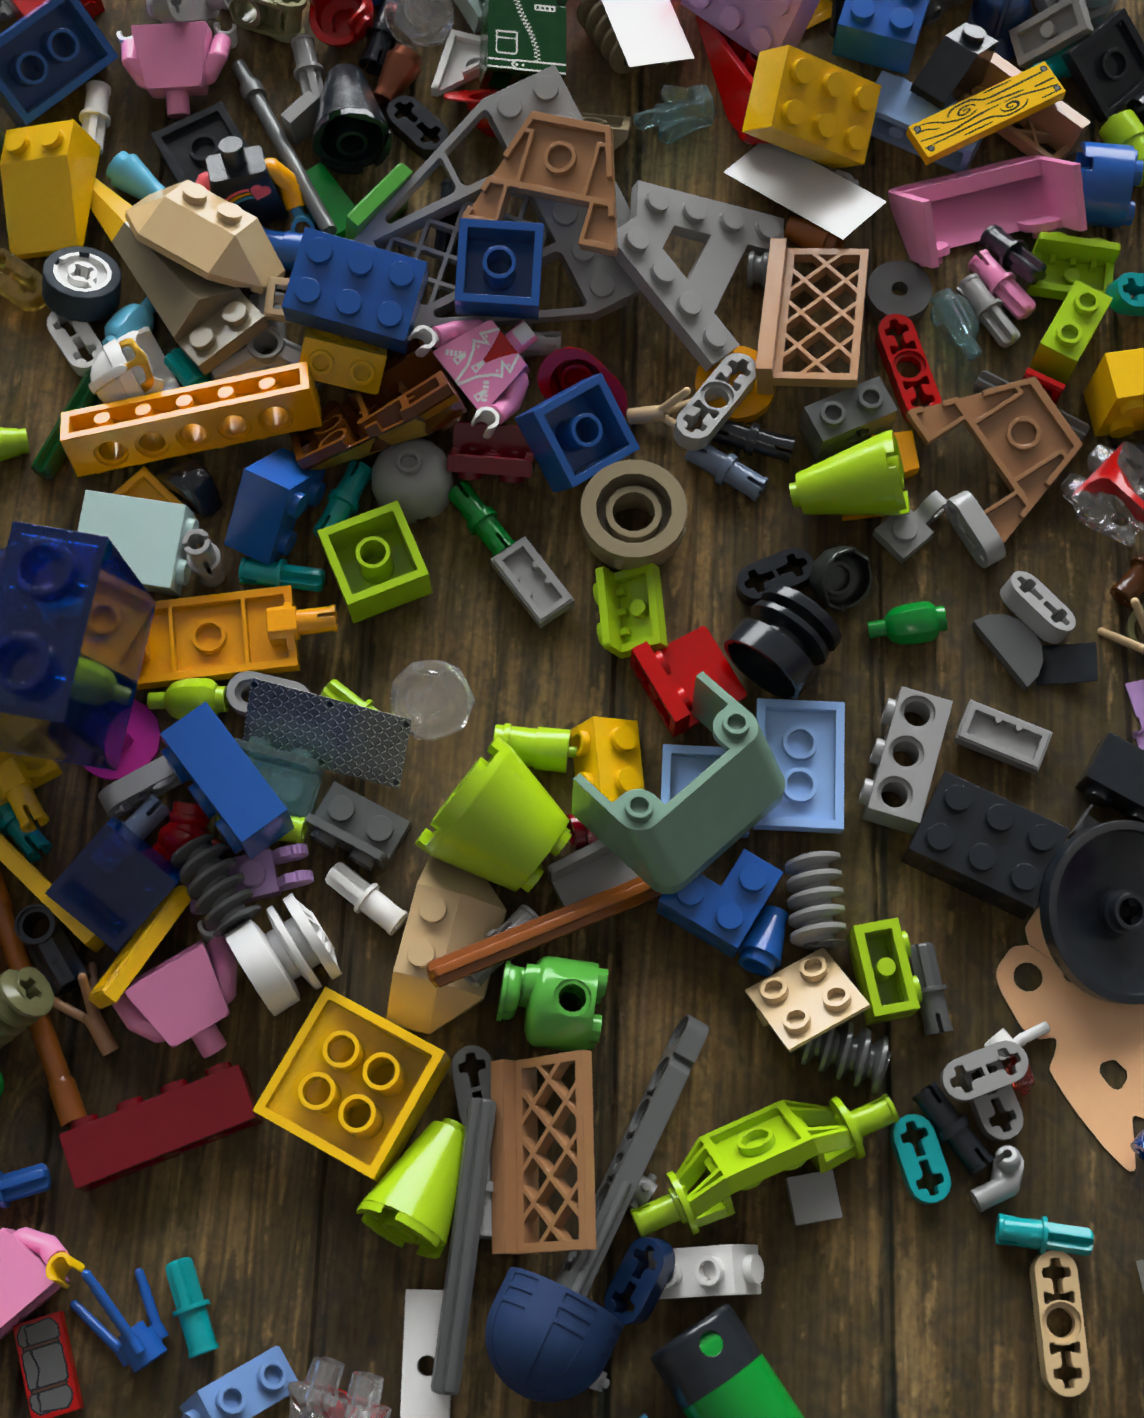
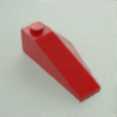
M696 15L695 19L728 120L743 142L750 145H757L758 143L771 144L742 132L758 57Z

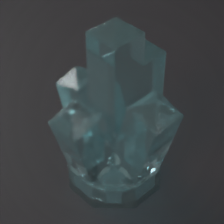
M704 84L690 87L664 85L661 90V98L668 102L655 104L654 109L635 113L633 121L635 127L640 130L653 127L660 128L658 129L659 141L670 145L699 128L713 124L715 117L713 97L707 85Z

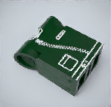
M478 0L482 11L479 89L500 91L554 64L564 80L566 76L567 7L565 5L567 0Z

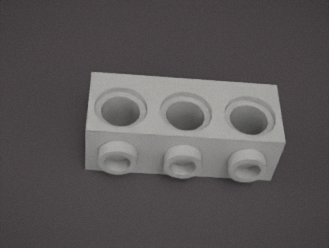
M903 686L895 700L887 699L880 722L888 725L884 739L876 738L869 763L876 764L873 780L865 778L858 799L859 804L865 805L862 815L863 820L913 835L921 822L953 701ZM904 713H917L923 719L924 725L913 726L909 724L904 717ZM898 751L907 753L912 758L913 765L908 767L899 765L894 760L893 753ZM887 791L896 793L901 798L902 806L894 808L886 805L882 800L881 793Z

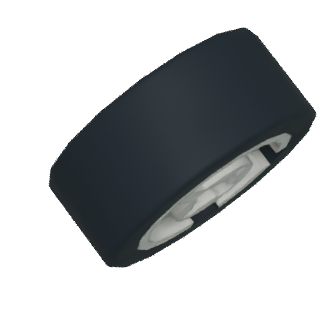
M82 246L62 248L51 253L44 262L42 296L46 305L53 312L66 319L80 322L102 320L112 315L120 304L122 272L115 260L97 249Z

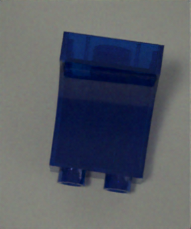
M13 521L7 547L0 549V751L117 771L156 603L109 537Z

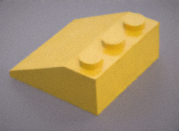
M325 986L252 1111L378 1183L397 1162L452 1064V1060L440 1048Z

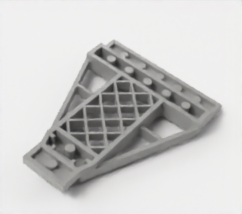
M555 64L482 99L353 240L378 248L387 246L386 250L392 252L396 245L414 251V258L420 259L423 254L443 261L437 279L428 277L426 285L434 288L429 303L427 305L420 304L414 329L419 325H426L432 328L451 321L477 318L485 322L492 319L497 327L517 325L522 320L527 324L587 319L594 322L628 305V300L642 294L641 290L613 256L580 249L578 241L588 211L587 207L511 193V196L524 201L518 217L505 213L503 221L530 222L524 220L530 202L540 223H544L542 267L559 259L583 307L539 310L538 320L488 316L439 318L455 310V285L443 282L448 264L457 265V256L452 255L457 237H459L460 218H462L468 205L472 207L482 192L480 187L486 180L484 178L471 185H463L447 156L483 118H486L503 152H505L531 111L584 120ZM443 166L455 191L451 195L393 223H387L437 167ZM615 181L618 229L630 221L631 210ZM460 210L455 226L439 221ZM423 228L419 243L403 239ZM430 228L451 234L446 253L425 246ZM548 237L551 244L544 247ZM440 290L450 293L437 300Z

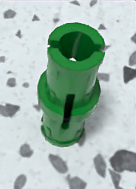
M469 481L460 482V486L463 488L462 491L457 485L449 491L448 499L467 521L468 531L472 535H478L493 557L515 543V540L509 536L497 520L498 513L493 507L485 505Z

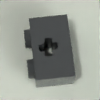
M877 376L858 384L857 388H848L805 406L798 430L816 463H819L871 438V435L891 430L898 409L882 380Z

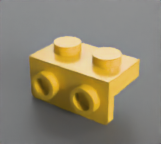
M593 716L572 728L569 745L578 747L575 755L577 758L573 757L575 777L580 773L612 803L629 790H645L638 721Z

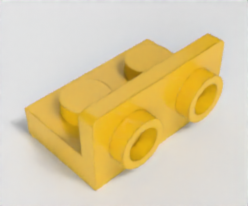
M305 327L299 363L308 362L314 381L373 395L378 394L387 359V349L311 327Z

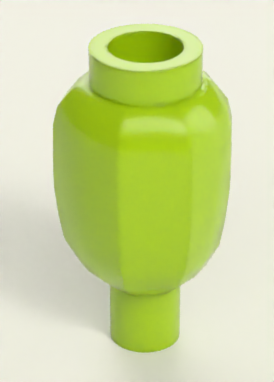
M209 678L178 680L172 683L166 692H149L147 696L149 709H166L172 717L179 720L205 701L216 716L219 712H228L230 706L226 696L227 686H218L215 681Z

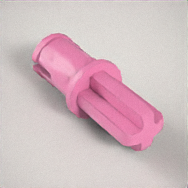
M988 250L980 251L979 255L982 257V260L975 255L968 263V270L978 274L982 282L989 289V292L995 298L1001 299L1003 305L1017 320L1028 318L1036 309L1035 301L1015 281L1016 275L1013 272H1006Z

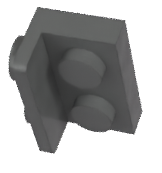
M335 781L315 814L308 813L304 820L309 831L312 832L309 836L312 840L330 850H333L335 845L350 852L348 858L352 862L370 871L373 866L384 871L387 870L412 827L411 822Z

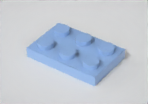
M757 698L755 718L785 778V789L781 802L753 826V829L842 834L844 830L845 702Z

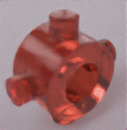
M1014 1055L1009 1057L1011 1063L1005 1065L1008 1076L1014 1075L1012 1067L1018 1063ZM1029 1064L1025 1075L1011 1084L1015 1091L1020 1090L1022 1095L1030 1094L1029 1087L1035 1084Z

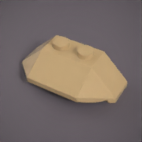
M190 180L180 182L149 194L125 212V219L129 222L137 241L207 280L232 287H246L251 292L263 294L267 290L268 276L284 277L285 269L258 218L242 210L238 205L228 202L208 191L200 184Z
M429 856L416 885L395 962L386 1020L405 1030L430 1036L441 1029L442 1026L456 1019L485 999L490 977L479 988L472 986L464 978L437 988L428 979L426 965L431 960L483 940L484 936L491 929L497 930L504 924L507 910L488 880Z

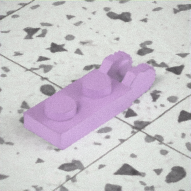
M302 843L279 847L273 851L266 849L251 860L246 854L234 857L237 864L228 872L229 876L243 873L245 880L236 887L237 891L251 889L254 893L245 903L282 895V891L303 887L314 882L311 870H297L278 877L276 865L298 861L308 856L307 844ZM192 899L189 903L191 913L199 915L195 909V904L198 900Z

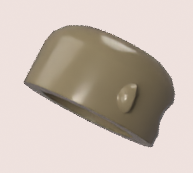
M631 459L612 463L596 473L585 487L581 498L580 527L583 539L589 550L598 560L613 569L622 571L639 568L649 563L659 566L674 555L682 542L683 536L686 535L687 501L684 490L678 480L668 470L655 463ZM625 509H639L649 514L653 521L642 530L629 531L620 527L616 523L614 516Z

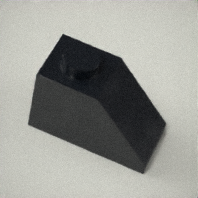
M965 22L945 35L912 83L910 91L943 110L983 82L998 41L987 35L986 31L980 26Z

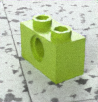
M1075 280L1042 338L1029 367L1066 384L1113 298Z

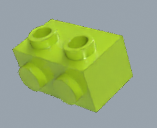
M898 917L854 925L846 935L858 991L870 1004V1008L863 1011L866 1025L911 1017L920 1009L919 1003H922V991L917 976H912L908 958H911L910 941L906 931H901Z

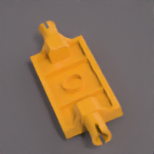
M287 585L120 605L121 622L118 627L113 628V632L75 635L74 643L79 644V646H75V654L79 663L115 657L118 661H122L124 686L128 691L169 687L178 680L189 678H209L213 681L227 680L244 671H254L267 675L300 671L298 640L301 639V635L339 632V625L337 623L338 615L335 604L298 610L294 604L292 586Z

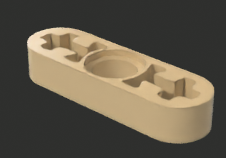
M1050 1250L1046 1251L1045 1254H1038L1030 1265V1282L1042 1381L1049 1391L1059 1396L1074 1397L1084 1392L1090 1380L1078 1269L1074 1260L1067 1253ZM1050 1259H1054L1056 1267L1064 1268L1065 1277L1057 1279L1058 1294L1068 1293L1069 1301L1052 1300L1046 1303L1044 1301V1294H1054L1052 1279L1044 1278L1042 1274V1269L1050 1266ZM1055 1308L1065 1310L1072 1320L1070 1332L1062 1338L1054 1336L1047 1327V1316ZM1074 1343L1075 1352L1065 1351L1067 1367L1075 1368L1077 1372L1076 1378L1069 1379L1068 1388H1065L1063 1380L1054 1378V1369H1059L1062 1366L1061 1352L1050 1353L1049 1344L1070 1345Z

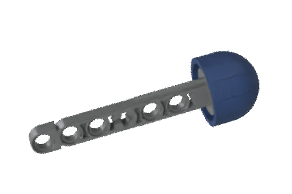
M686 1014L674 1029L661 1056L662 1059L650 1079L595 1196L597 1250L569 1251L555 1281L525 1269L510 1267L491 1306L485 1329L488 1357L499 1378L511 1390L527 1399L539 1402H559L573 1398L587 1390L602 1374L623 1330L624 1325L617 1317L586 1298L688 1079L692 1064L695 1063L708 1035L709 1026L689 1014ZM579 1232L575 1240H579Z

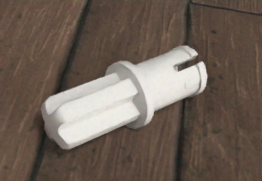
M92 80L86 84L84 109L80 111L79 121L82 124V128L101 146L100 155H102L105 132L111 123V118L108 115L111 87L103 81Z
M343 862L336 863L329 870L325 878L326 883L354 905V912L357 914L363 912L386 930L389 935H393L407 919L409 913L402 910L382 894L377 883L371 885Z

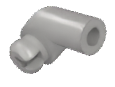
M1005 1145L997 1149L993 1160L990 1181L969 1191L971 1199L979 1212H983L1015 1196L1019 1192L1024 1171V1160L1017 1148Z

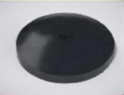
M1130 820L1097 824L1071 837L1063 844L1050 862L1040 894V921L1043 936L1049 952L1059 969L1075 986L1099 1000L1115 1004H1144V823Z

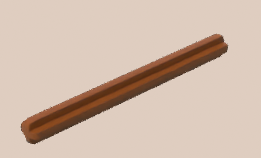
M636 877L431 960L426 965L428 979L435 987H443L661 897L662 893L656 892L640 877Z

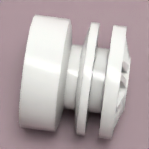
M292 893L282 899L292 915L290 919L283 922L273 906L266 909L273 928L266 934L255 922L249 919L224 935L250 982L273 1016H277L301 1000L294 981L298 977L303 976L316 990L322 987L321 982L313 971V968L322 963L332 980L342 974L338 967L334 946L312 911L301 904Z

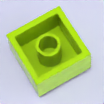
M398 500L317 531L323 551L353 624L433 593L428 570Z

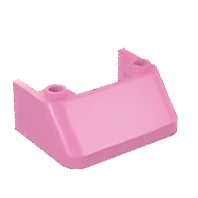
M1040 155L1022 156L888 190L890 208L911 261L919 263L920 267H940L939 264L943 263V257L950 254V248L980 241L983 232L994 224L1000 226L1007 234L1018 231L1032 233L1033 239H1037L1040 232H1057L1056 229L1062 227L1079 232L1087 230L1081 163Z

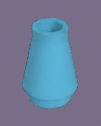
M121 151L111 160L107 167L106 176L111 180V185L137 199L142 200L151 193L165 189L136 154H128L126 151Z

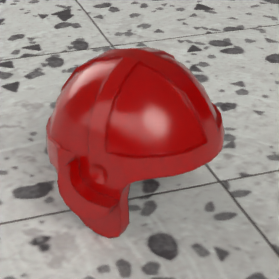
M310 0L309 24L316 38L326 45L337 48L353 45L366 36L368 27L372 29L374 15L372 0Z

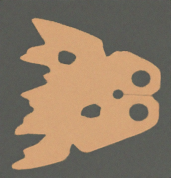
M1039 906L1025 927L1029 945L1012 947L1000 962L996 970L998 986L1015 1018L1024 1030L1030 1029L1044 1021L1048 1023L1050 1032L1037 1039H1056L1055 1053L1049 1069L1056 1083L1078 1116L1102 1146L1128 1171H1134L1136 1169L1133 1117L1137 1116L1144 1119V1004H1115L1102 1001L1090 996L1072 982L1067 981L1064 978L1063 972L1054 963L1055 961L1046 945L1041 927ZM1031 963L1040 969L1042 983L1037 990L1024 991L1016 985L1014 971L1020 964ZM1116 1060L1126 1070L1127 1079L1121 1089H1113L1102 1077L1100 1065L1103 1062Z

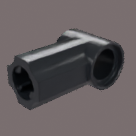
M32 904L18 913L14 925L16 935L26 944L40 972L50 983L55 997L71 993L79 988L80 985L77 977L80 973H85L88 979L91 978L89 971L66 932V925L48 907L41 904ZM48 918L50 925L47 933L40 938H33L32 929L35 923L41 919Z

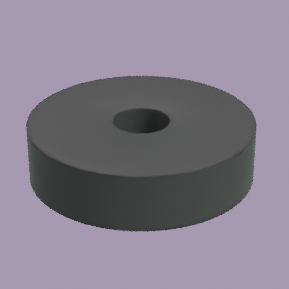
M898 260L886 262L877 267L868 280L865 296L866 304L870 312L880 321L890 314H902L913 323L926 312L932 296V285L927 274L917 265ZM900 290L904 293V295L898 296L895 295L892 291Z

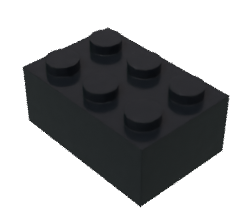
M945 771L935 785L923 811L921 822L913 833L901 862L1024 920L1036 909L1040 900L1045 873L1055 854L1065 843L1070 829Z

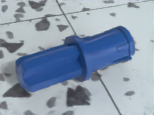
M39 1163L7 1174L0 1171L1 1208H9L12 1201L48 1191L52 1183L48 1166L44 1163Z

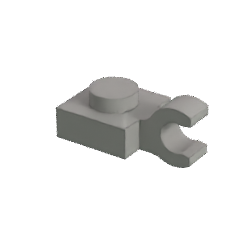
M936 490L914 512L910 509V514L901 516L890 515L874 529L872 536L902 565L932 539L934 532L928 525L944 513L943 507L948 501Z

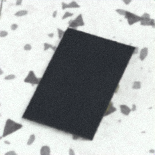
M1096 642L1042 646L1043 664L1036 679V685H1064V683L1076 684L1077 682L1098 681Z

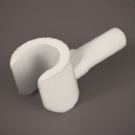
M1044 1021L1019 1033L1014 1038L1002 1028L984 1046L1007 1040L1015 1042L1022 1047L1026 1043L1050 1032V1027ZM1003 1050L998 1051L1000 1061L1008 1058Z

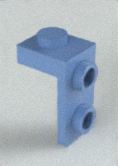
M274 1346L196 1391L179 1407L183 1413L181 1418H253L296 1392L300 1388V1383L281 1348Z

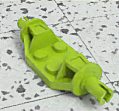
M887 1094L852 1111L846 1108L837 1096L829 1100V1106L782 1099L698 1137L677 1173L675 1174L673 1171L665 1174L670 1187L667 1189L668 1194L640 1207L630 1209L631 1216L641 1238L647 1237V1235L677 1221L686 1224L690 1233L694 1236L700 1232L699 1227L735 1214L731 1194L740 1190L753 1189L761 1184L764 1179L777 1173L801 1167L808 1159L823 1174L852 1157L857 1161L864 1158L865 1150L862 1137L890 1124L898 1123V1113ZM706 1171L708 1177L688 1194L687 1192Z

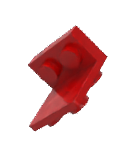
M701 626L668 644V648L653 651L646 641L631 649L630 667L672 738L701 724L691 714V711L693 710L692 700L696 676L702 671L739 703L746 699L747 692L706 626Z

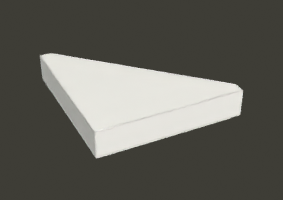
M450 30L431 86L432 96L438 97L479 77L480 35Z

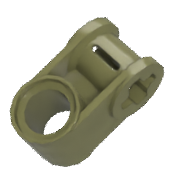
M231 0L230 16L234 23L244 30H251L284 43H291L295 36L305 34V30L302 27V10L306 8L307 0Z

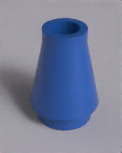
M764 906L760 917L738 949L740 954L738 963L742 968L759 976H771L774 969L781 966L785 929L789 917L786 911L776 906Z

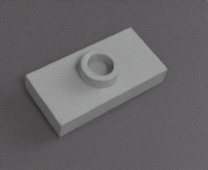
M525 536L490 559L491 566L539 628H542L575 605L574 598Z
M970 699L953 742L1036 775L1040 769L1053 732Z

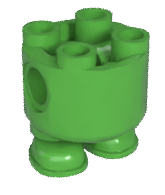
M544 956L536 964L527 963L526 967L510 964L511 961L506 960L496 1021L513 1018L519 1004V1007H526L524 1032L530 1045L566 1052L594 1050L595 1044L599 1043L602 1027V1015L594 1014L595 1005H600L601 998L605 996L608 969L599 968V963L553 956ZM563 998L571 999L577 1003L579 1010L569 1012L561 1007L559 1000Z

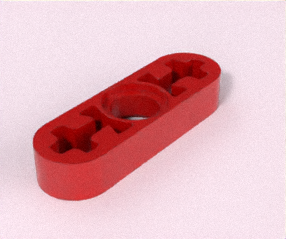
M902 314L885 316L879 323L875 342L902 416L910 424L906 418L907 412L913 408L920 407H913L916 399L915 389L919 388L918 396L922 404H929V406L940 404L941 396L912 321ZM891 329H894V332L898 335L903 334L900 341L901 350L897 353L898 344L896 338L893 335L887 336ZM902 362L913 363L918 368L919 374L913 378H906L898 372L897 365Z

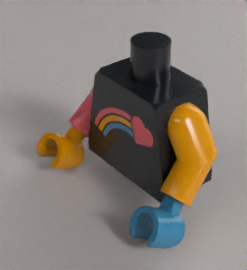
M228 136L219 142L220 153L209 155L205 159L206 171L198 175L195 183L204 186L208 191L224 200L238 205L242 210L257 217L260 224L289 218L288 211H291L294 217L291 231L299 232L296 224L302 221L308 223L310 228L315 229L316 225L313 217L304 213L302 206L306 204L302 198L294 173L277 159L267 158L262 147L255 145L244 148L243 142L239 137Z

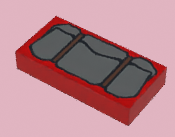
M58 1311L13 1325L31 1418H55L83 1409L84 1404L64 1311Z

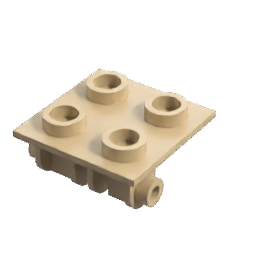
M824 947L745 990V993L758 1009L755 1012L764 1027L770 1025L789 1053L870 1008V1004Z

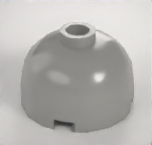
M415 438L394 444L382 450L376 456L371 469L372 492L378 506L381 507L398 500L407 523H417L416 519H424L428 516L432 519L438 516L450 504L448 493L454 487L453 472L447 471V457L444 451L432 441Z

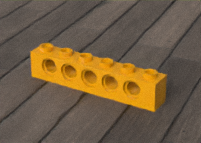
M304 361L62 412L60 442L77 477L95 473L100 474L119 468L143 465L148 462L322 426L320 397L308 362Z

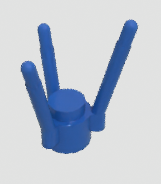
M142 1268L135 1270V1277L150 1322L149 1327L142 1320L130 1328L91 1271L87 1269L82 1271L81 1276L90 1288V1291L121 1333L118 1337L119 1341L79 1301L73 1300L70 1303V1307L116 1354L123 1367L129 1364L135 1374L167 1351L162 1340L169 1333L160 1320L150 1286Z

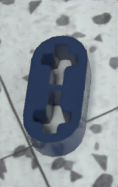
M643 1237L635 1240L628 1248L605 1296V1309L617 1317L623 1325L641 1324L652 1314L675 1266V1253L672 1246L666 1240ZM646 1251H654L652 1258L657 1262L656 1268H648L649 1261L645 1258ZM624 1294H632L630 1301L635 1305L634 1311H626L628 1304L623 1300Z

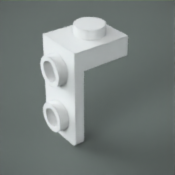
M725 1244L673 1248L675 1253L674 1270L659 1299L762 1294L761 1282L764 1277V1265L758 1253V1245ZM654 1251L648 1252L649 1268H656L657 1262L652 1258Z

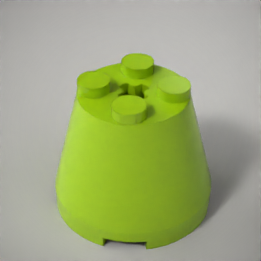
M497 736L488 746L487 752L492 755L490 759L486 761L480 757L474 763L432 819L430 825L435 828V831L432 833L429 829L425 828L415 842V845L429 856L516 892L522 888L528 893L544 873L541 863L550 852L556 857L571 838V830L567 828L570 820L514 749Z

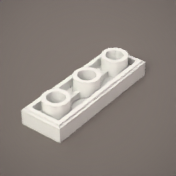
M406 1289L400 1418H450L451 1395L432 1392V1375H424L419 1368L420 1360L424 1356L435 1357L443 1290Z

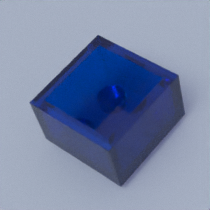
M113 816L45 894L114 951L118 952L179 882V870L174 868L169 861Z

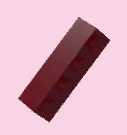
M231 1062L220 1063L204 1071L205 1077L189 1084L187 1079L177 1080L160 1088L161 1095L144 1101L142 1096L130 1098L115 1106L117 1112L100 1119L98 1114H91L71 1122L72 1129L59 1134V1138L75 1189L89 1192L263 1123L262 1116L252 1111L257 1101L246 1070L239 1064L232 1066Z

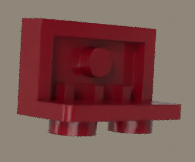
M459 421L454 425L453 447L448 453L447 471L457 472L458 478L468 480L482 479V474L499 475L500 481L508 483L524 482V477H532L536 459L519 426L500 424L497 426L492 437L486 439L483 437L485 430L489 427L486 423L477 422L472 427L471 422Z

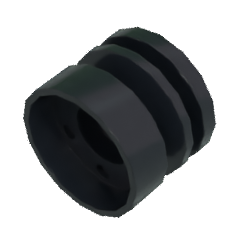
M773 584L765 589L761 595V600L751 607L750 615L752 619L746 618L740 621L726 639L724 650L738 670L752 682L773 695L793 700L801 695L814 678L815 668L813 665L818 666L826 662L829 652L836 649L842 635L838 625L816 602L788 586Z

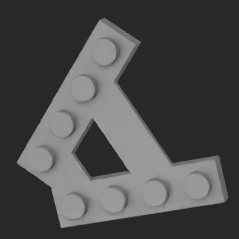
M638 180L631 188L630 221L617 229L618 254L614 258L707 372L740 345L714 313L743 253L749 254V251H755L756 255L762 256L765 251H769L771 238H784V218ZM670 234L704 243L687 278L663 249Z

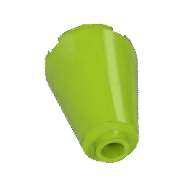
M893 430L877 434L797 472L795 475L796 482L789 483L794 508L801 507L805 515L901 516L910 514L908 490H902L905 488L903 463L896 436H893Z
M444 1118L442 1122L432 1121L361 1201L356 1210L357 1214H364L361 1221L375 1233L403 1248L405 1242L420 1245L416 1252L417 1255L432 1259L440 1258L445 1250L454 1216L465 1126L450 1118Z

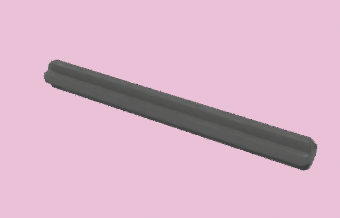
M471 1098L468 1104L431 1380L432 1392L442 1395H457L460 1391L497 1106L495 1101L486 1098Z

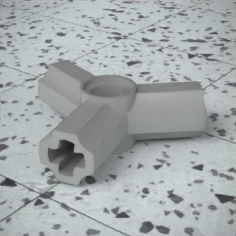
M275 291V295L285 296L284 293ZM266 292L263 294H251L250 302L264 315ZM274 305V309H282V306ZM267 320L270 325L267 329L214 368L209 374L212 381L299 363L302 346L286 339V322ZM267 349H275V351L270 354H261L263 351ZM314 381L317 390H321L325 383Z

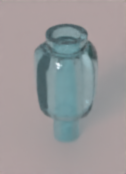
M952 288L939 291L930 299L933 306L930 311L933 325L947 344L962 349L968 361L976 359L983 352L975 340L979 332V323L975 312L968 300L962 295L954 294Z

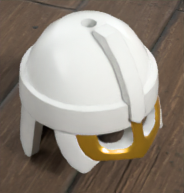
M148 326L137 331L128 332L117 340L113 339L103 346L104 349L98 354L92 364L90 373L91 383L88 385L93 395L97 394L98 398L104 403L181 388L174 374L165 365V356Z

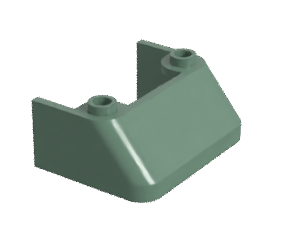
M703 671L696 676L691 714L712 732L715 741L727 752L668 803L664 804L653 793L643 789L629 790L612 803L580 773L573 778L571 814L646 884L662 894H674L684 889L693 879L781 802L785 789V778L754 715Z

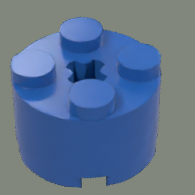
M1083 141L1080 144L1083 152H1077L1075 162L1081 163L1087 226L1121 228L1122 225L1131 226L1135 214V201H1130L1133 185H1140L1144 167L1143 160H1138V150H1135L1133 145Z

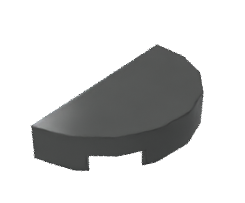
M989 614L974 620L971 624L972 629L1025 692L1039 676L1043 664L1042 645L1037 635L1022 620L1006 614Z

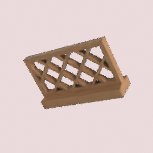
M787 238L770 239L755 366L758 394L774 395L775 386L858 387L869 249L787 248ZM795 262L813 263L818 268L804 277L795 270ZM842 263H859V269L846 278L835 268ZM827 275L837 285L823 294L813 284ZM805 290L815 300L803 309H800L791 299ZM846 291L856 301L842 310L832 300ZM824 307L834 317L819 326L809 316ZM802 323L812 333L797 342L788 334V331ZM843 323L853 334L841 343H838L828 333ZM818 340H821L831 350L816 359L806 349ZM797 355L809 365L800 372H783L784 365ZM841 357L850 365V372L831 373L825 366L836 358Z
M577 1050L521 1060L501 1059L491 1061V1100L495 1101L497 1105L491 1145V1182H493L494 1191L492 1192V1254L536 1255L552 1252L597 1250L592 1051ZM575 1063V1083L569 1091L561 1079L570 1064ZM537 1069L546 1079L538 1093ZM555 1091L563 1102L555 1115L552 1116L545 1105ZM572 1112L576 1117V1132L570 1139L562 1127ZM538 1117L546 1126V1129L540 1137L539 1141ZM556 1139L564 1151L556 1164L553 1165L546 1156V1153ZM572 1161L577 1166L578 1180L573 1188L563 1178ZM538 1165L547 1176L540 1189ZM555 1188L565 1199L556 1215L547 1205V1201ZM573 1211L578 1217L579 1240H573L564 1228ZM539 1215L548 1226L540 1240Z

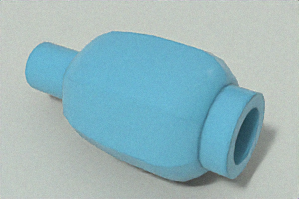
M148 297L141 304L132 303L125 305L112 316L105 325L103 346L113 339L117 340L128 332L137 331L146 326L152 332L154 327L153 314L156 310Z

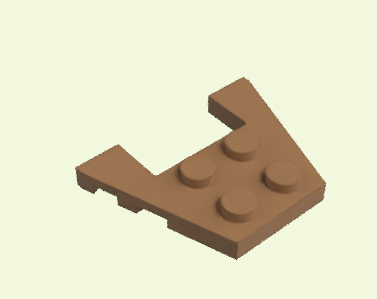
M531 111L503 153V161L493 176L486 178L480 187L481 194L472 207L468 205L462 218L503 221L511 193L587 207L588 211L578 241L580 249L617 257L618 235L614 142L611 126Z
M1036 377L985 389L982 393L963 398L955 397L943 400L940 404L924 408L922 406L909 410L906 414V418L926 447L961 424L965 425L1011 491V494L984 510L999 533L1003 543L1007 541L1083 445Z

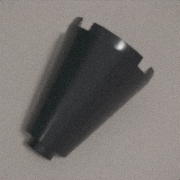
M339 64L332 67L326 75L312 132V148L314 153L316 152L320 157L321 163L328 169L343 174L363 173V167L374 164L376 168L390 154L392 144L391 131L362 70L352 64Z

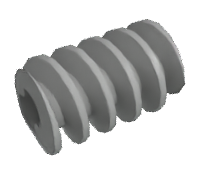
M815 851L792 858L785 864V872L791 876L786 882L787 891L794 894L787 899V905L789 909L795 911L788 917V922L791 927L797 929L790 934V942L797 947L809 950H818L824 947L825 950H831L848 944L847 941L835 939L834 934L847 929L846 923L833 921V916L845 912L844 905L832 903V898L844 894V889L830 885V881L842 877V870L829 868V863L841 859L839 852Z

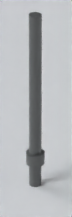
M236 60L231 68L240 83L239 91L248 106L253 107L284 166L294 173L302 198L319 230L335 235L337 227L266 100L267 92L261 81L253 77L244 60Z

